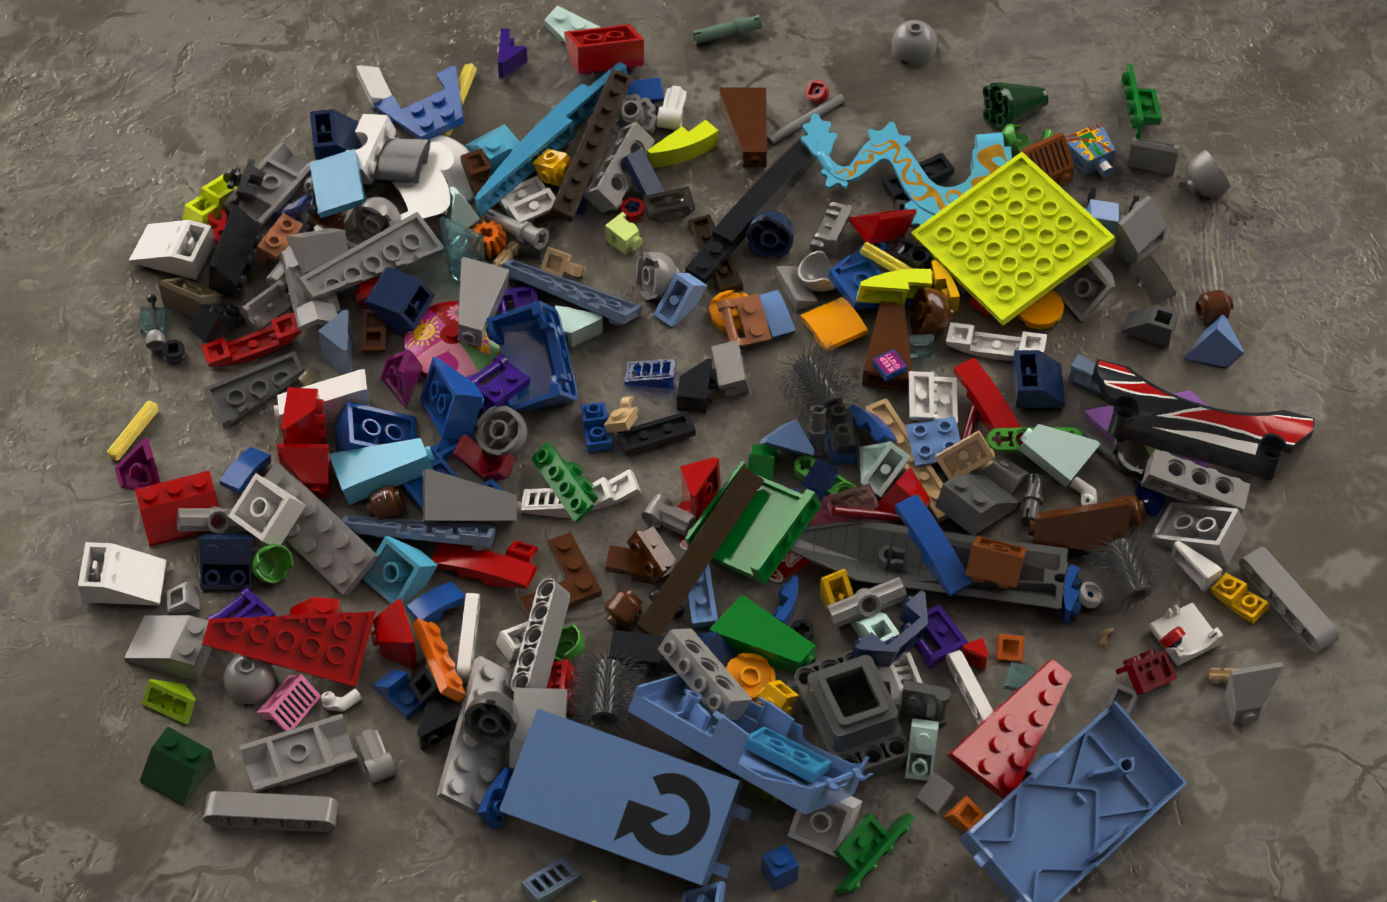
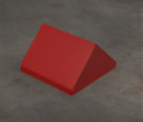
M916 209L882 211L849 217V222L865 242L875 244L892 241L898 236L905 237L916 215Z
M716 457L680 466L682 496L688 512L696 516V522L721 488L719 459Z

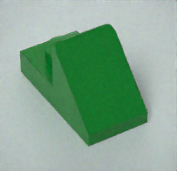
M752 444L751 454H749L748 469L756 475L772 481L777 449Z

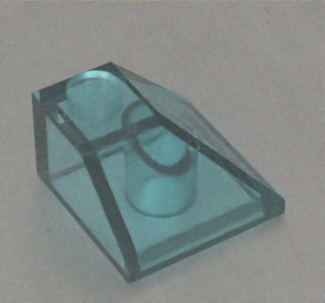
M442 216L439 220L442 245L445 247L444 257L450 276L460 281L461 260L463 257L485 263L483 235Z

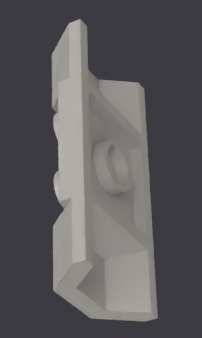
M280 141L256 167L266 172L260 187L249 182L247 183L248 186L259 190L254 204L240 200L238 207L262 226L274 212L277 213L299 190L305 178L311 173L310 163L317 160L314 159L306 162L292 154L285 143ZM237 188L223 202L224 207L229 213H231L234 206L232 201Z
M289 248L282 251L280 256L298 329L304 330L315 324L326 325L341 312L336 293L311 301L298 283L299 278L304 276L292 249Z
M342 714L239 746L254 793L277 785L283 787L333 771L332 768L358 760L347 733Z

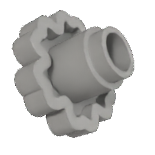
M638 94L626 95L612 126L613 130L618 134L622 127L637 122L647 133H652L657 125L655 105L647 97L640 99Z

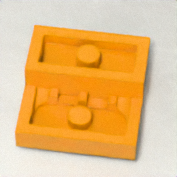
M844 297L800 315L802 323L813 333L815 342L821 348H824V345L827 346L824 349L828 348L826 352L836 346L839 347L869 334L866 325L858 313Z

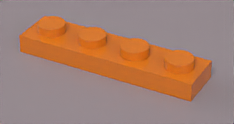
M418 618L412 624V627L441 694L460 702L466 696V693L462 686L463 682L454 668L455 663L447 652L448 647L441 638V631L435 623H428Z

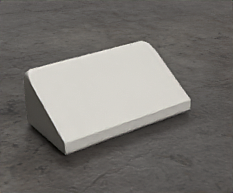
M356 66L357 77L373 109L375 108V103L392 94L379 67Z

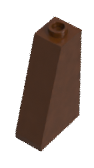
M720 87L719 106L742 166L753 168L766 167V88Z
M881 301L863 369L862 385L909 394L908 373L912 371L905 306ZM894 349L907 365V371L885 381L873 366V359Z
M1131 499L1113 500L1036 513L1035 521L1030 520L1028 536H1033V544L1103 552L1105 550H1099L1100 548L1097 547L1108 546L1106 543H1112L1113 539L1115 541L1121 539V536L1122 538L1127 536L1132 506Z

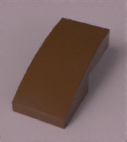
M482 148L460 156L467 181L474 196L478 194L492 176L490 173L492 166Z
M363 309L361 352H386L388 327L371 309Z
M610 545L605 566L606 572L631 575V581L654 584L651 578L646 575L643 566L630 549Z

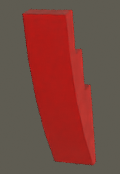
M975 357L954 367L953 374L966 388L967 398L979 411V419L989 432L996 428H1021L1004 397ZM1022 434L1016 436V442L1020 446L1023 443L1020 440ZM997 435L994 438L1001 444L1003 441H1010L1011 435H1009L1007 440H999Z
M442 542L438 543L431 558L438 565L436 569L454 570L459 577L481 579L484 585L528 589L537 570L536 565L488 550H473L469 546Z

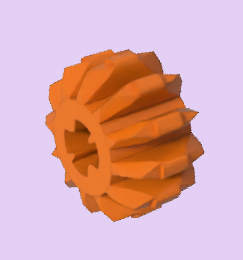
M483 219L482 224L474 223L473 228L468 229L466 244L472 256L478 255L480 260L483 257H487L490 260L493 255L497 257L506 248L507 234L503 231L501 224L496 225L494 220L486 223Z

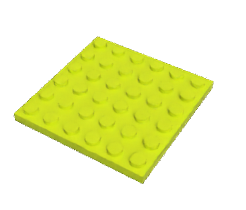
M1023 152L1016 155L911 232L912 239L920 246L926 247L930 252V256L937 260L1002 325L1008 323L1116 243L1113 234Z

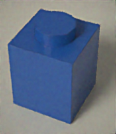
M786 844L761 855V872L774 892L798 881L799 865Z

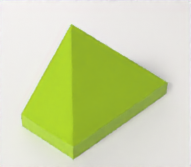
M150 679L148 680L141 704L179 722L189 724L196 699L186 684Z

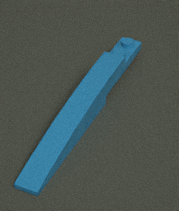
M620 62L612 67L627 74L626 65ZM612 68L597 81L593 82L590 87L584 84L578 86L549 112L514 148L475 196L478 216L484 215L536 171L533 162L547 149L559 151L575 138L574 128L593 113Z

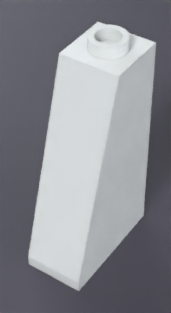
M365 369L302 387L318 389L319 398L324 400L323 414H326V424L335 423L336 416L347 402L370 406ZM287 392L277 395L278 405H274L275 420H280L281 424Z

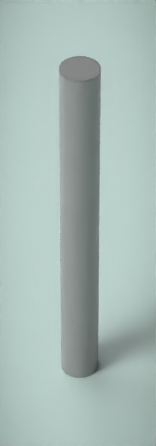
M842 94L837 95L767 137L768 143L773 145L800 129L803 124L810 122L812 114L816 113L822 116L844 103V96Z

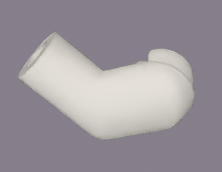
M1076 477L1070 487L1081 494L1082 506L1097 503L1096 489L1079 477Z
M353 689L343 697H336L331 691H327L321 696L322 706L326 710L344 712L362 700L360 693L356 689Z

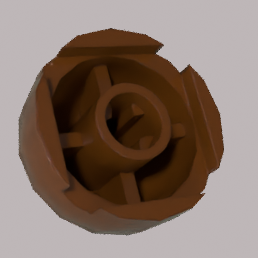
M928 287L919 288L915 293L911 308H916L915 316H910L913 333L921 336H934L943 332L954 316V310L951 308L947 296L939 290Z

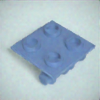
M955 417L905 425L915 467L938 463L935 458L936 454L961 441Z

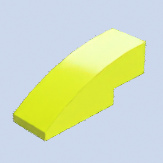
M707 120L689 132L684 127H680L648 149L647 158L653 168L679 164L694 159L718 146V130Z
M223 175L201 187L200 196L184 205L183 221L191 220L209 225L208 215L212 214L214 219H218L220 217V210H227L223 202L237 187L233 189L227 188Z
M931 269L897 270L868 278L860 282L856 302L880 303L883 301L905 305L906 298L913 299L919 288H931Z

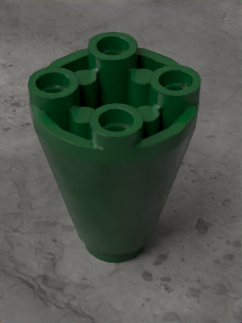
M1003 82L991 83L989 86L983 87L982 91L985 106L983 118L987 123L991 122L997 129L1004 128L1010 123L1014 124L1041 110L1048 104V93L1044 88Z

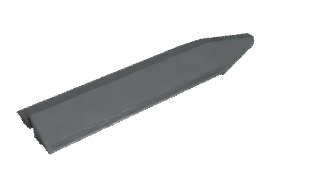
M864 519L809 526L805 528L790 549V552L835 572L845 569L848 578L853 580L882 584L899 577L904 587L946 593L922 561V553L909 537L907 526L865 521ZM943 531L966 571L971 548L977 536ZM989 538L1027 548L1017 587L1011 586V589L997 587L996 582L986 580L985 583H980L970 579L971 586L956 593L957 595L1061 609L1062 597H1064L1063 582L1068 564V549Z

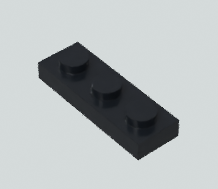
M943 153L919 163L927 177L934 183L954 175L955 168ZM896 174L882 179L883 188L894 202L896 199L899 200L907 196Z
M688 411L631 427L629 431L617 432V439L625 456L696 436V429Z

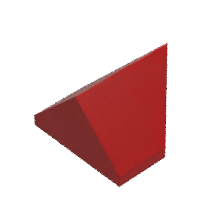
M910 467L874 508L875 510L894 512L896 504L916 494L926 507H928L931 501Z

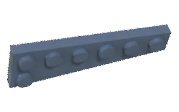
M513 259L502 263V268L509 269V279L522 281L537 289L607 317L611 324L619 326L626 324L641 313V305Z
M344 515L341 520L357 536L366 534L378 538L389 536L401 539L471 545L473 550H486L487 547H491L496 535V524L423 522V520L399 518L378 520L376 517Z

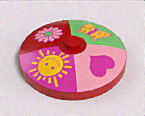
M446 301L428 307L416 329L405 333V350H411L422 364L423 368L420 376L425 379L433 357L439 358L467 378L480 372L491 364L495 357L501 354L500 345L491 341L487 334L481 347L457 341L459 301Z

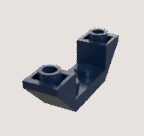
M921 590L914 597L912 595L908 596L902 603L901 607L903 610L899 619L906 625L898 637L892 636L886 643L872 632L864 639L859 637L851 647L853 652L849 660L869 655L876 666L889 667L923 638L928 626L925 593Z

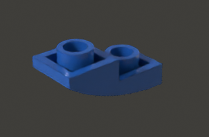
M660 78L632 81L626 94H638L640 99L647 97L653 104L665 99Z
M605 402L580 405L587 452L611 450V435L606 432L604 427L608 419Z
M855 405L849 407L853 414L852 420L855 425L860 429L863 428L870 431V435L876 442L885 443L891 441L894 444L898 441L888 425L877 415Z
M253 447L248 448L226 470L219 481L220 485L231 491L241 493L246 489L255 473L271 464V455Z
M1070 564L1067 571L1064 597H1062L1061 604L1063 622L1068 625L1072 616H1078L1082 606V602H1079L1080 591L1078 590L1082 579L1078 578L1080 567Z
M795 575L788 583L785 582L781 586L778 593L780 596V606H778L773 615L787 626L790 625L797 606L798 577Z
M449 582L419 596L407 605L406 610L415 620L420 618L429 623L442 619L444 610L464 605L466 596L453 582Z
M509 767L504 768L494 780L477 812L492 830L501 828L505 813L499 811L513 774Z

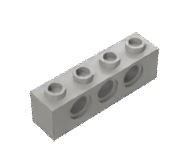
M637 122L621 128L583 194L601 213L618 209L623 202L624 194L632 187L631 182L633 179L622 158L643 148L647 156V150L652 147L655 141Z
M1156 449L1147 461L1141 484L1143 487L1189 504L1237 508L1240 510V513L1245 509L1250 488L1249 483L1243 482L1237 477L1224 475L1215 469L1205 468L1191 460H1184L1166 451Z
M692 628L671 629L658 648L660 653L692 691L702 696L701 701L712 714L718 711L729 720H739L751 703V697Z

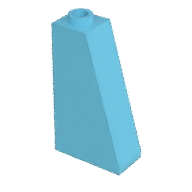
M421 438L330 454L337 478L349 505L368 498L370 493L388 485L396 487L423 476L424 469L433 470L430 461L435 460L430 447H424Z

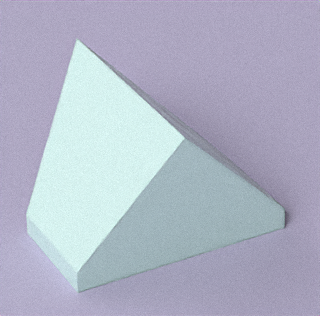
M450 187L451 201L447 209L444 233L449 240H454L480 218L455 187Z
M891 441L859 447L861 483L880 497L900 477L911 457Z

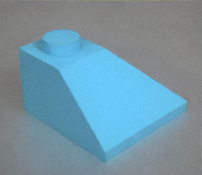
M504 124L465 144V146L471 152L482 148L492 166L490 172L492 175L520 141Z
M385 536L376 551L379 558L362 579L390 604L395 600L401 599L404 605L427 585L438 565L421 550Z

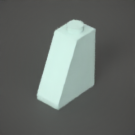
M1038 424L1034 430L1030 428L1026 430L1020 438L1023 443L1018 449L1065 487L1098 448L1100 443L1093 439Z

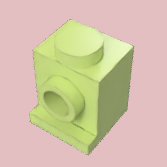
M620 213L605 225L606 241L625 256L642 245L643 239L639 237V229L635 224L629 223L626 220L625 213Z

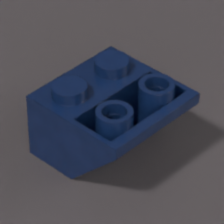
M334 109L310 112L316 160L346 152V150H358L361 148V142L355 133L359 124L358 121Z
M387 267L364 303L395 335H399L416 329L434 299L435 294L421 279Z
M1014 350L1012 377L1015 408L1065 407L1061 364L1040 350Z
M204 533L199 539L200 589L243 590L246 587L252 590L254 581L252 561L256 553L255 536L252 533Z

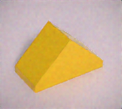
M845 569L821 578L819 598L827 611L828 605L854 595Z

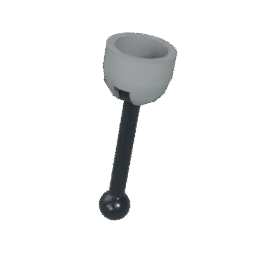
M312 176L304 180L303 190L310 197L308 213L315 215L317 213Z
M150 294L147 297V301L150 303L152 330L146 335V347L150 350H160L166 343L164 334L157 330L155 311L157 297L154 294Z

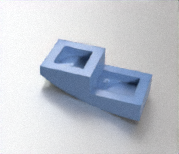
M775 290L759 295L771 338L776 339L793 334L796 330L780 292Z

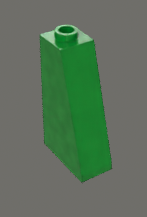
M741 595L709 629V632L717 631L737 654L755 653L764 657L770 666L794 675L798 668L813 664L816 661L815 644L744 595Z

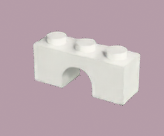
M363 114L355 133L363 145L362 148L355 150L358 157L362 184L372 185L380 152L387 139H393L396 129L388 115Z

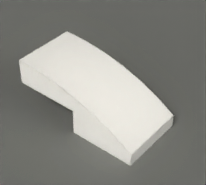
M629 469L609 481L602 477L593 482L592 484L595 487L593 491L599 499L594 503L595 506L592 510L606 508L640 494L641 490L635 474Z

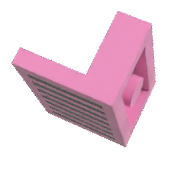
M302 674L288 675L256 713L263 720H274L285 732L294 729L321 698V695Z

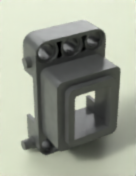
M852 650L798 668L794 681L787 684V686L799 695L797 700L804 715L809 713L826 752L853 764L861 763L865 756L869 757L868 760L876 761V763L867 762L863 775L866 776L870 773H873V775L869 779L859 781V783L905 767L909 750V737L907 733H903L897 721L898 710L873 659L869 655H863L849 660L853 652ZM866 681L879 707L844 717L832 692ZM898 751L901 754L896 755L891 752Z

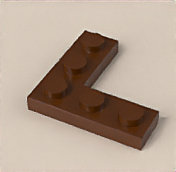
M568 532L547 540L548 548L566 580L558 584L570 593L568 609L602 596V590L572 533ZM536 592L520 598L521 605L528 619Z

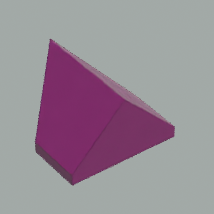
M409 349L388 357L380 376V380L384 381L405 410L423 368L414 353Z
M146 438L115 467L121 488L135 491L138 488L161 483L150 443Z

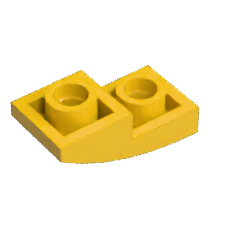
M932 260L931 276L933 289L944 293L954 312L958 311L960 295L954 280L937 260Z
M1225 573L1211 587V592L1217 599L1234 613L1252 624L1269 609L1268 601L1248 591L1247 583L1228 573Z

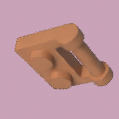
M759 293L731 300L725 299L716 303L718 311H721L729 338L728 342L738 340L740 348L771 341L772 338ZM736 308L744 338H738L731 309Z

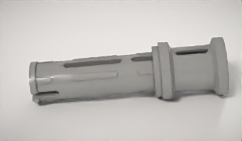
M492 209L488 210V213L492 214V216L487 213L484 216L486 223L494 220L496 225H502L503 231L515 235L522 243L528 242L532 244L536 249H542L548 242V231L544 228L538 229L530 222L521 223Z

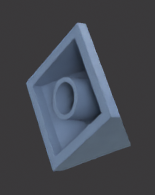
M343 310L318 330L322 360L341 375L352 372V334L348 310Z

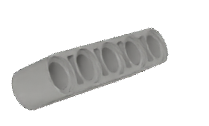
M1259 547L1239 559V566L1244 575L1313 652L1317 653L1339 640V632L1336 626L1266 548Z
M552 578L543 580L536 590L511 681V689L513 691L514 687H547L570 602V593Z
M212 791L207 794L203 821L208 825L216 827L330 832L335 829L338 802L333 798L322 796Z

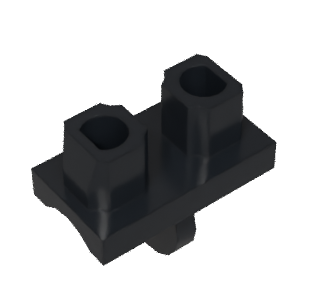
M249 158L243 175L240 173L239 167H234L224 172L223 179L227 183V188L233 189L238 187L232 201L234 205L238 206L240 200L254 204L259 190L248 186L247 183L249 182L260 187L266 172L255 168L256 161Z

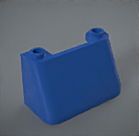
M537 301L486 318L488 338L500 345L501 354L508 359L510 364L530 377V385L505 402L504 406H508L520 413L566 404L578 399V391L562 321L554 307Z

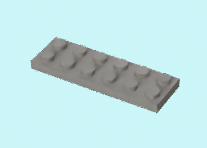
M276 462L264 478L287 491L306 505L285 540L339 592L348 596L379 556L284 465Z
M482 656L476 658L473 664L466 696L462 703L436 795L480 819L482 818L477 814L478 809L488 789L497 778L506 743L493 746L494 742L485 741L483 744L476 741L465 729L464 715L470 702L477 695L488 691H497L507 695L512 701L514 699V691L511 689L513 673Z

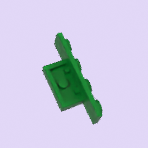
M1127 64L1126 72H1122L1121 84L1125 86L1124 99L1128 100L1127 114L1131 115L1130 129H1134L1135 139H1140L1143 125H1160L1162 117L1156 89L1137 88L1133 64Z
M547 441L531 459L573 521L579 523L593 509L594 503L599 499L593 491L595 487L587 478L583 477L582 473L584 471L574 461L569 463L561 458L552 443Z
M871 813L866 814L833 851L850 871L834 892L837 895L855 892L861 886L860 880L865 874L868 875L876 869L879 858L888 854L894 848L895 844L893 842L910 830V823L915 819V816L912 813L900 815L886 831Z

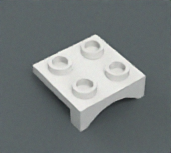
M1193 602L1182 608L1175 605L1173 611L1169 608L1164 617L1149 624L1150 630L1159 642L1163 636L1177 626H1181L1186 634L1166 649L1177 666L1221 645L1223 634L1218 627L1212 629Z

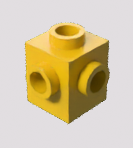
M547 149L533 162V165L542 182L560 187L572 161L566 153Z
M777 680L768 682L757 693L755 699L757 700L758 697H761L768 702L770 701L791 716L794 711L792 707L799 695L783 682ZM756 701V704L763 706L762 703Z

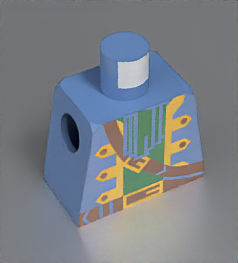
M1101 122L1065 137L1074 167L1081 174L1088 176L1098 171L1102 178H1107L1113 173L1114 169L1111 165L1114 161L1115 148Z

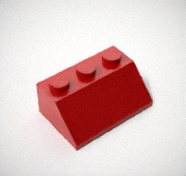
M630 24L564 32L571 66L577 73L590 75L594 71L607 72L618 62L626 65L627 70L635 69L636 66H644V39Z
M288 387L281 424L283 443L323 444L328 442V428H325L326 414H323L324 400L319 398L318 389Z
M209 470L135 489L149 547L209 532L178 531V508L219 507ZM216 514L211 518V525L216 526L222 522L220 514Z

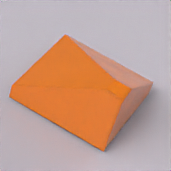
M998 634L996 660L1022 662L1025 636Z
M965 796L946 813L944 818L966 833L985 814L968 796Z

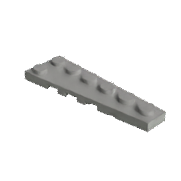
M415 212L300 277L298 283L311 301L379 277L387 267L398 270L444 252L445 247L421 215Z

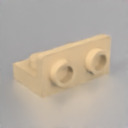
M977 431L936 454L935 458L950 480L959 474H971L970 472L978 467L980 470L988 467L993 463L992 459L995 457V452L993 449H990L981 432Z

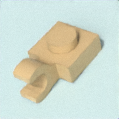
M547 247L540 268L565 278L566 273L576 277L584 276L586 271L585 266L570 262L572 255L552 247Z
M633 396L623 397L620 402V409L610 414V417L604 424L607 433L629 431L638 418V407L631 406V402L634 399Z

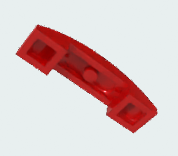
M294 312L270 320L272 323L271 327L227 343L223 337L201 345L208 366L222 367L244 363L272 353L290 343L302 333L297 327Z

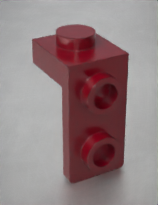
M467 435L460 437L453 452L457 459L484 482L492 478L495 482L508 478L515 458L510 453L494 458L491 457Z

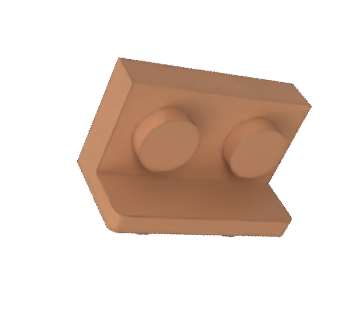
M283 213L257 245V263L265 266L270 259H279L281 252L289 246L286 239L287 235L298 234L303 228V224Z

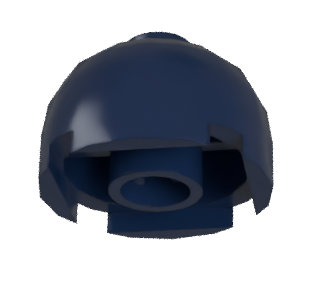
M779 211L761 212L753 218L746 232L749 248L756 255L765 259H769L768 255L776 256L777 259L784 257L789 253L794 243V226L791 220Z

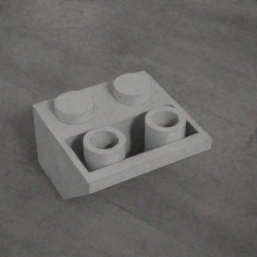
M1147 195L1141 202L1137 201L1126 216L1122 215L1119 218L1113 254L1134 268L1145 260L1165 240L1168 225L1150 196Z

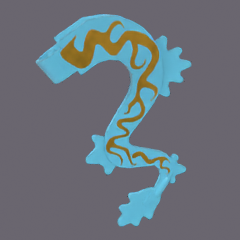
M814 113L811 115L810 122L802 126V130L807 135L801 137V142L818 159L823 167L821 175L827 177L825 182V188L827 189L837 185L841 186L842 189H846L848 183L859 180L881 162L889 163L905 194L910 199V202L905 204V209H916V215L911 223L912 227L922 225L1012 159L1011 146L1004 147L1002 132L975 135L970 164V177L964 183L957 186L942 187L936 185L927 177L910 150L906 147L911 142V137L900 135L894 122H889L880 131L869 129L868 136L870 140L862 147L851 165L846 167L837 165L830 158L833 145L837 140V134L829 132L831 122L822 121L820 116Z

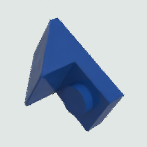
M391 670L373 684V688L408 721L426 705L419 702L408 685V673Z

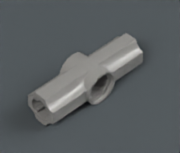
M216 506L211 508H178V531H212L214 533L247 531L228 517L232 509H221ZM214 515H223L221 524L211 525V518Z
M897 577L870 589H860L855 595L828 605L827 609L834 627L837 628L865 616H875L880 610L904 601L907 598V593L901 579ZM873 598L872 604L869 607H862L864 599Z

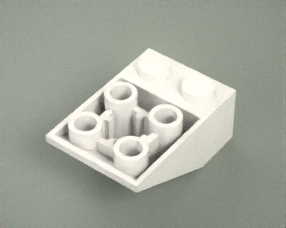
M191 220L148 224L129 262L196 280L215 244L212 227Z
M86 542L78 582L82 602L160 605L167 560L112 543Z

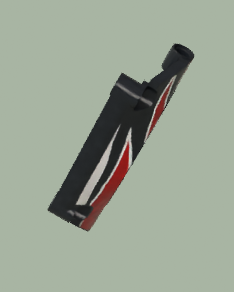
M1097 359L1093 370L1092 380L1096 381L1107 405L1114 406L1107 433L1119 440H1127L1247 473L1264 480H1273L1282 459V453H1293L1311 438L1314 431L1315 418L1287 410L1249 413L1206 406L1179 397L1156 386L1127 366Z

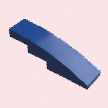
M916 494L896 504L895 511L908 527L909 537L921 551L922 561L949 597L970 587L972 583L969 577L965 575L966 571L920 497Z

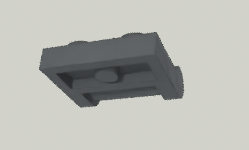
M904 680L900 716L910 720L915 718L938 721V727H944L948 719L946 707L950 701L951 692L945 687ZM929 698L935 699L936 709L928 708Z

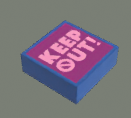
M894 349L873 359V366L885 381L907 371V365Z

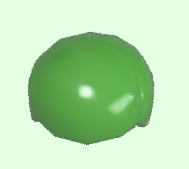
M1010 123L1003 128L1002 134L1004 147L1011 146L1012 158L1021 153V149L1030 146L1031 143L1027 134H1019L1017 132L1018 128H1020L1019 125Z
M279 544L263 546L255 553L252 561L254 575L261 582L267 584H275L286 579L287 571L293 567L291 552L285 546Z
M571 624L570 627L563 626L554 661L568 659L574 662L583 653L585 640L580 630L574 624Z

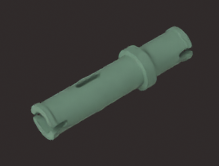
M759 15L744 19L734 18L732 22L693 30L692 34L693 39L696 40L695 44L698 45L699 43L736 34L737 36H742L744 32L762 29V23Z

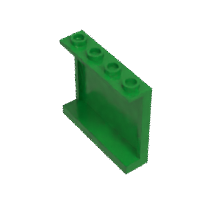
M741 461L738 467L731 472L730 478L717 491L715 498L703 510L696 524L689 529L685 537L689 546L743 466L747 468L745 462ZM761 477L764 479L763 483L711 561L765 585L821 508V505L814 491L806 489L801 494Z

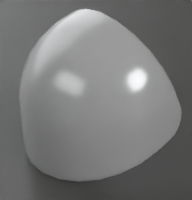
M815 251L801 261L798 267V275L805 287L816 292L836 289V286L828 277L829 271L832 268L823 251Z

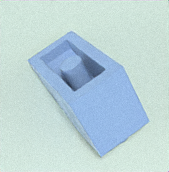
M675 273L653 315L669 326L675 327L697 306L707 285L690 273Z

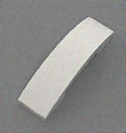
M950 322L946 345L978 357L1013 361L1014 350H1040L1044 353L1047 334L1023 332L1022 337L976 332L974 325Z

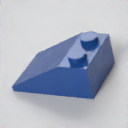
M432 358L420 401L442 438L460 439L463 435L471 438L472 432L477 426L479 410L482 409L484 404V397L476 384L439 358Z
M347 402L335 418L337 452L417 439L415 416Z

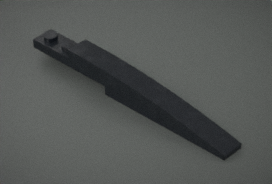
M801 138L760 177L712 230L711 239L686 266L685 273H690L706 284L744 240L753 218L761 212L774 210L817 160L801 142Z

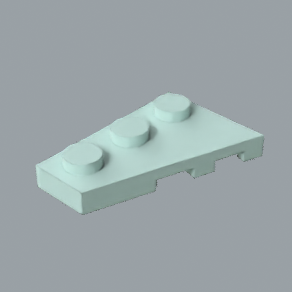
M556 6L544 20L545 27L561 42L565 43L564 32L600 28V26L559 6Z

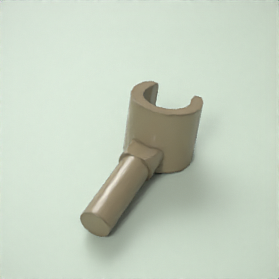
M304 371L298 378V386L302 388L312 385L315 381L313 375L308 371Z

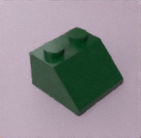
M167 727L150 750L140 782L185 806L215 767L212 750Z

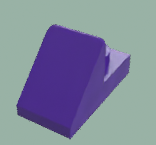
M501 28L498 72L499 78H505L528 61L527 47L515 46V39L510 38V28Z

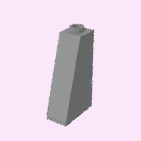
M466 257L462 258L457 341L479 347L482 346L487 334L486 327L488 325L486 318L495 316L508 287L509 269Z
M431 469L423 470V522L517 521V516H521V501H517V495Z

